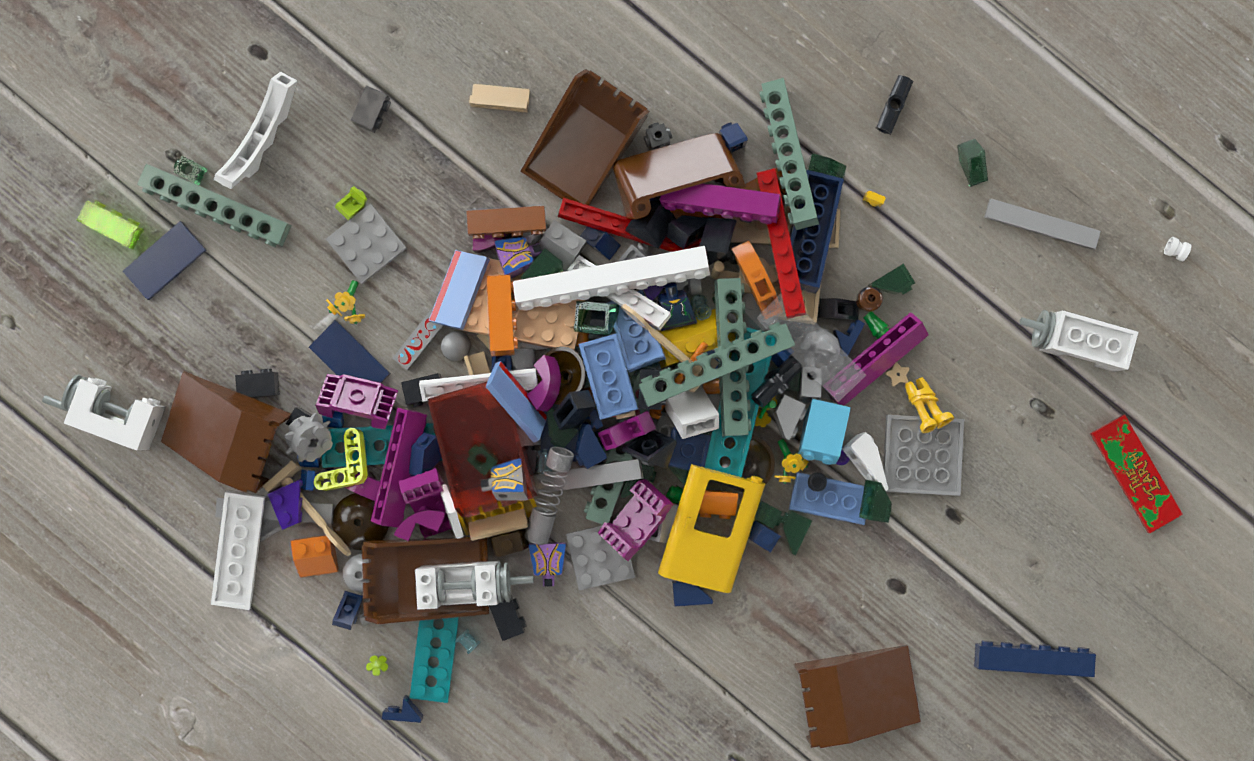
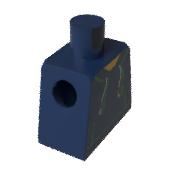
M676 283L666 284V293L658 295V305L669 311L671 317L661 328V331L697 323L685 290H677Z

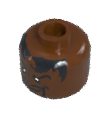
M871 286L860 290L856 297L857 306L865 312L877 310L883 301L880 290Z

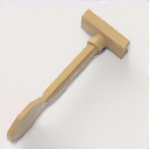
M626 304L621 306L627 315L648 330L651 336L680 362L689 360V363L693 362L659 331L653 329L633 309ZM714 358L711 359V367L715 369L719 364ZM694 366L692 373L694 376L699 377L702 375L703 370L700 366ZM699 386L692 388L689 391L694 393Z
M291 460L263 485L264 489L271 493L282 486L293 483L294 481L291 478L302 467L297 462L294 463ZM300 492L302 507L318 526L323 528L326 536L344 555L349 556L351 552L348 546L327 526L322 516Z

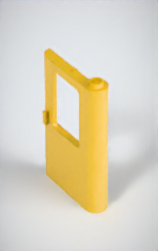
M691 464L658 574L668 579L723 593H731L765 487V483L762 482L763 479L757 476L745 479ZM709 480L744 488L731 535L728 538L694 529Z

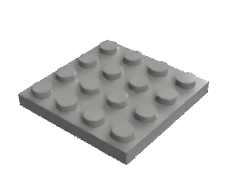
M886 415L883 470L888 490L885 492L960 496L964 419L954 418L952 422L938 429L936 427L932 432L922 433L920 431L922 423L920 416Z

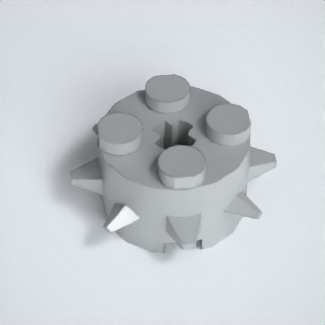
M314 413L311 417L301 416L295 419L288 427L290 429L289 432L284 435L287 445L290 447L286 454L295 452L298 455L299 462L303 460L313 462L321 457L326 451L331 449L333 444L330 431L327 429L330 421L321 424L317 413Z

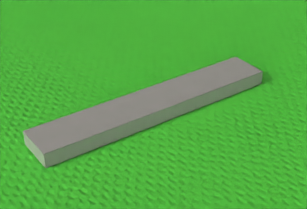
M989 199L984 216L987 219L1092 250L1096 249L1101 232L995 199Z
M635 459L596 465L589 469L585 467L570 469L568 476L563 478L566 485L560 488L568 490L642 479L644 477L641 460ZM553 472L559 476L567 475V472ZM545 474L532 475L534 494H540L538 492L540 489L549 492L561 491L559 488L543 485L540 482L542 480L550 481L558 486L564 484L561 478H552Z
M217 498L215 517H222L224 498ZM265 500L263 520L278 521L270 500ZM310 503L326 523H333L334 504ZM301 506L302 522L316 523Z

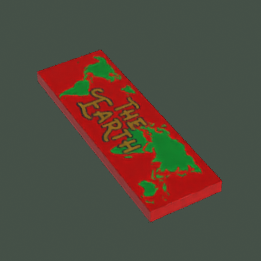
M1125 414L1090 433L1147 533H1152L1183 515Z

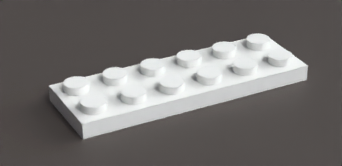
M233 491L225 492L211 605L245 610L251 609L266 496Z

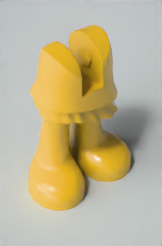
M923 377L916 379L918 390L913 382L905 383L909 402L915 405L922 422L920 431L922 433L932 432L936 427L938 429L942 428L954 420L955 417L952 413L941 412L936 404L939 401L935 397L936 394ZM924 405L928 406L933 418H930Z

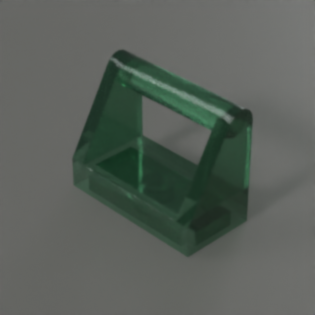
M576 301L574 331L610 335L619 313V305ZM588 310L606 311L605 327L583 325Z

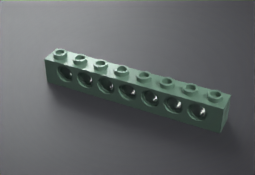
M784 78L762 83L763 91L759 93L762 103L766 102L767 106L763 110L766 120L770 119L771 125L767 127L770 137L774 136L775 142L771 144L773 153H778L779 159L775 161L778 172L782 171L783 175L779 179L782 189L786 188L787 195L783 196L786 207L790 206L791 212L788 213L790 224H794L796 230L818 225L819 222ZM773 101H780L778 104H772ZM779 117L784 118L782 121H776ZM783 134H787V135H788V136H787L786 138H784V139H781V138H780V136L783 135ZM788 151L792 152L791 155H789V156H784V154H785L786 152H788ZM790 169H796V172L788 173ZM795 186L801 187L798 191H792V188ZM798 204L805 205L802 209H796Z
M148 164L145 165L137 183L138 186L143 188L142 192L152 196L154 193L160 195L159 199L168 203H171V200L178 202L177 206L188 211L190 207L196 210L195 214L206 218V215L213 217V222L223 225L224 222L231 225L230 229L241 233V230L247 231V236L256 240L259 237L266 239L265 243L275 248L276 245L283 247L291 225ZM164 180V187L158 189L159 182ZM182 188V194L176 197V190ZM199 195L200 201L197 204H193V198ZM217 203V209L211 212V205ZM231 210H234L235 216L232 219H229L228 213ZM252 217V225L246 227V219ZM270 225V232L264 234L263 227Z
M724 278L714 281L718 347L725 345L728 348L733 345L728 340L729 333H734L737 339L744 338L743 333H746V322H743L745 303L742 302L744 283H741V278ZM727 294L734 296L735 302L733 304L726 301ZM728 313L735 316V323L728 322ZM730 351L736 353L739 359V354L736 351ZM718 359V362H719L718 367L720 368L721 362H720V360ZM748 366L734 371L739 376L737 382H733L730 379V373L719 377L722 436L749 435L748 431H751V420L748 419L747 411H750V401L747 400L746 392H749V381L746 380L745 372H748ZM733 391L739 393L740 397L737 402L731 399ZM734 410L740 413L739 421L732 419V412Z
M780 322L769 326L770 330L764 333L762 330L751 333L752 338L744 340L743 337L732 341L733 345L728 348L722 345L715 348V353L708 355L707 352L696 356L697 360L692 363L686 360L677 364L679 368L671 371L670 368L659 372L660 376L653 378L651 375L641 379L642 383L638 386L647 407L795 346L786 323L783 325ZM767 336L774 337V346L766 344L765 339ZM749 343L757 346L755 354L748 352L747 345ZM730 351H736L739 354L737 361L730 360ZM717 358L720 360L721 366L719 369L711 367V359ZM694 366L702 368L703 373L701 376L696 377L693 375L692 368ZM680 373L684 376L683 384L674 382L675 374ZM663 381L666 384V390L664 392L657 391L655 388L656 382Z
M638 372L637 376L633 375L631 380L634 396L635 392L639 389L640 372ZM635 396V400L638 407V398ZM638 408L640 410V413L650 411V409ZM630 417L617 419L616 422L619 423V422L624 421V420H626V419H628V418H630ZM637 437L625 442L624 444L627 445ZM616 448L605 451L607 456L605 464L613 461L632 460L633 456L626 452L618 453ZM624 481L613 483L614 485L611 489L604 488L603 484L593 486L590 493L593 495L592 501H587L584 512L587 513L586 519L600 524L609 523ZM604 498L607 504L604 507H600L596 504V500Z

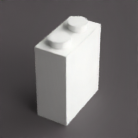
M701 385L694 393L688 390L666 399L665 410L682 439L719 429V413Z

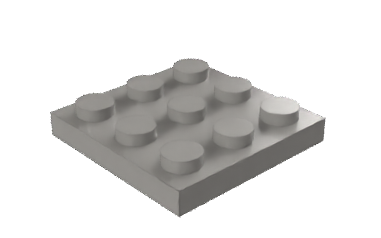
M371 203L326 238L361 284H364L407 249Z
M602 525L566 534L579 590L635 578L631 559L629 561L625 560L598 534Z

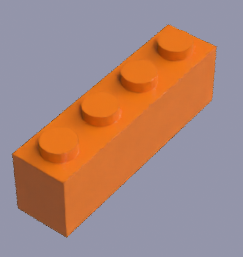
M510 275L487 276L491 356L515 355L514 349H518V338L514 337L513 330H517V319L513 318L512 311H516L515 300H512V293H514L513 281H511Z

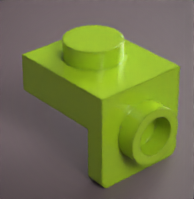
M353 186L350 188V192L336 203L335 208L347 220H350L365 207L367 198L363 191Z

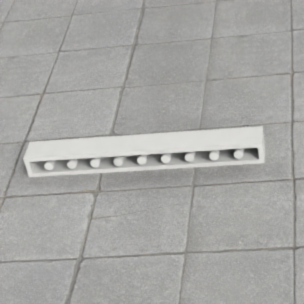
M705 246L513 281L515 303L519 310L527 311L539 306L549 307L555 303L566 304L577 299L587 300L594 296H608L610 293H625L632 289L642 290L648 286H664L670 282L681 283L692 278L702 279L710 275L706 249Z

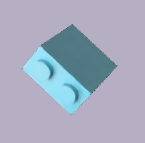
M812 399L804 416L798 454L806 460H818L828 465L836 464L841 454L851 407Z

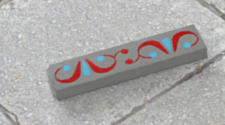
M433 308L393 357L406 370L410 369L444 326L429 321Z

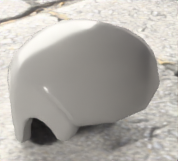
M453 331L447 334L441 343L442 353L450 361L462 360L464 356L468 355L471 347L468 335L462 331Z

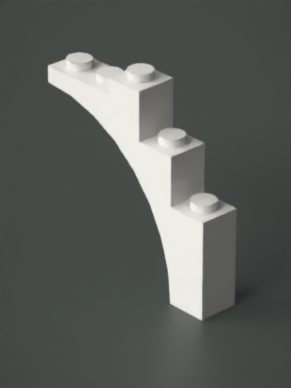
M282 72L271 78L256 119L238 149L215 174V181L232 189L244 177L250 178L259 170L263 152L273 144L278 125L288 116L297 80Z

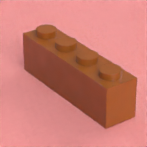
M544 206L466 211L468 235L473 236V239H484L485 235H492V238H502L504 234H512V237L523 236V233L531 232V235H542V232L546 231Z

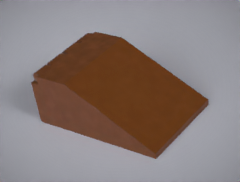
M587 69L574 76L523 165L521 172L562 200L566 198L590 205L614 170L613 167L616 161L622 158L633 142L650 111L637 101L632 106L633 98L622 91L615 95L618 88L606 80L600 85L601 77Z
M184 371L181 375L161 442L216 481L245 493L248 491L257 493L269 481L268 478L261 476L266 460L263 458L268 457L272 442L268 440L274 439L277 426L279 427L287 421L291 413Z
M452 537L410 539L409 541L393 539L363 542L362 559H369V563H362L363 579H369V582L363 583V599L370 598V602H363L364 616H366L365 621L375 624L489 614V605L477 606V603L441 605L435 609L417 610L415 569L423 565L487 562V537L473 541L470 537L458 539Z
M908 645L794 664L795 669L800 675L801 687L810 689L802 693L805 708L813 707V710L806 711L808 727H816V729L809 730V735L806 736L811 748L849 744L921 722Z

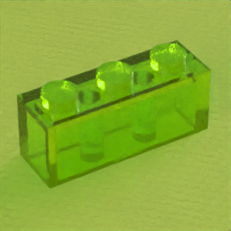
M87 200L76 221L128 248L134 249L144 231L143 228L139 227L140 223L131 218L127 221L122 218V213L114 209L111 212L105 209L106 205L97 200L94 203Z

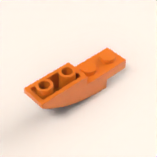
M748 240L731 248L763 318L766 320L783 312L776 297L774 287L750 241Z

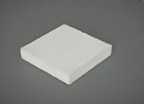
M444 484V491L440 493L453 532L458 539L464 537L449 490L447 485Z

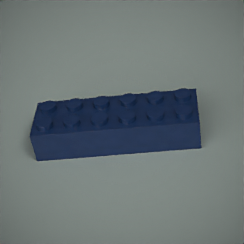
M806 170L819 224L798 230L792 224L790 238L801 290L816 294L822 280L844 179ZM798 204L796 209H802L805 205Z

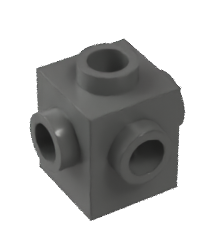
M658 122L648 126L649 129H646V136H643L647 147L650 146L651 150L670 145L672 134L669 127L666 128L664 123L659 125ZM659 133L662 134L661 138H656L654 136Z

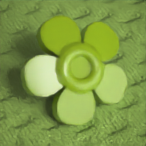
M376 655L371 656V663L366 665L367 671H372L374 676H379L381 671L385 672L388 670L387 658L383 655L379 658Z

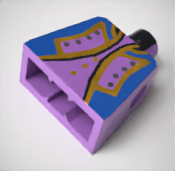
M525 237L494 241L504 275H510L511 279L534 267L532 257L542 255L540 244L528 246Z
M566 542L547 543L544 545L530 543L529 550L534 575H543V586H554V575H562Z

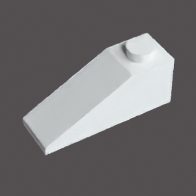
M866 432L857 434L842 450L876 493L887 491L888 485L874 439Z

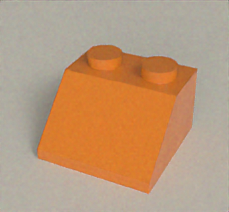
M705 490L699 509L700 517L711 518V514L719 515L721 519H730L731 516H735L738 493Z
M326 535L291 540L293 561L300 577L339 572L335 545Z

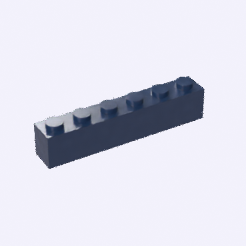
M985 640L981 641V644L975 643L974 667L980 670L1095 677L1096 654L1089 651V648L1078 647L1077 650H1070L1068 646H1058V649H1053L1050 645L1040 644L1038 648L1032 647V644L1020 643V646H1012L1013 643L1001 642V645H994L992 641Z

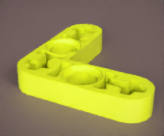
M349 428L345 431L346 468L317 474L314 478L316 489L329 491L362 484L366 481L368 472L364 435L361 430ZM354 434H356L354 440H351V437H353ZM355 451H358L359 458L356 461H354L352 459V454ZM360 472V475L355 478V474ZM340 473H342L344 475V480L342 483L339 484L337 482V477ZM324 479L331 480V482H325L321 485V481H324Z

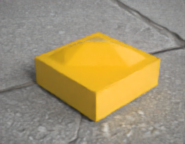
M870 190L863 197L864 201L869 202L874 207H881L886 199L885 196Z

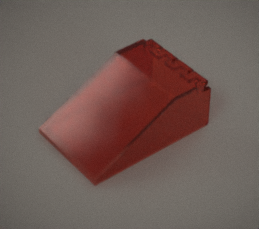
M487 382L427 399L454 508L462 518L480 514L479 507H482L484 513L499 509V501H501L502 507L518 503L517 500H496L492 490L482 491L481 480L491 478V468L493 466L520 458L526 477L528 500L538 496L518 424L486 388Z

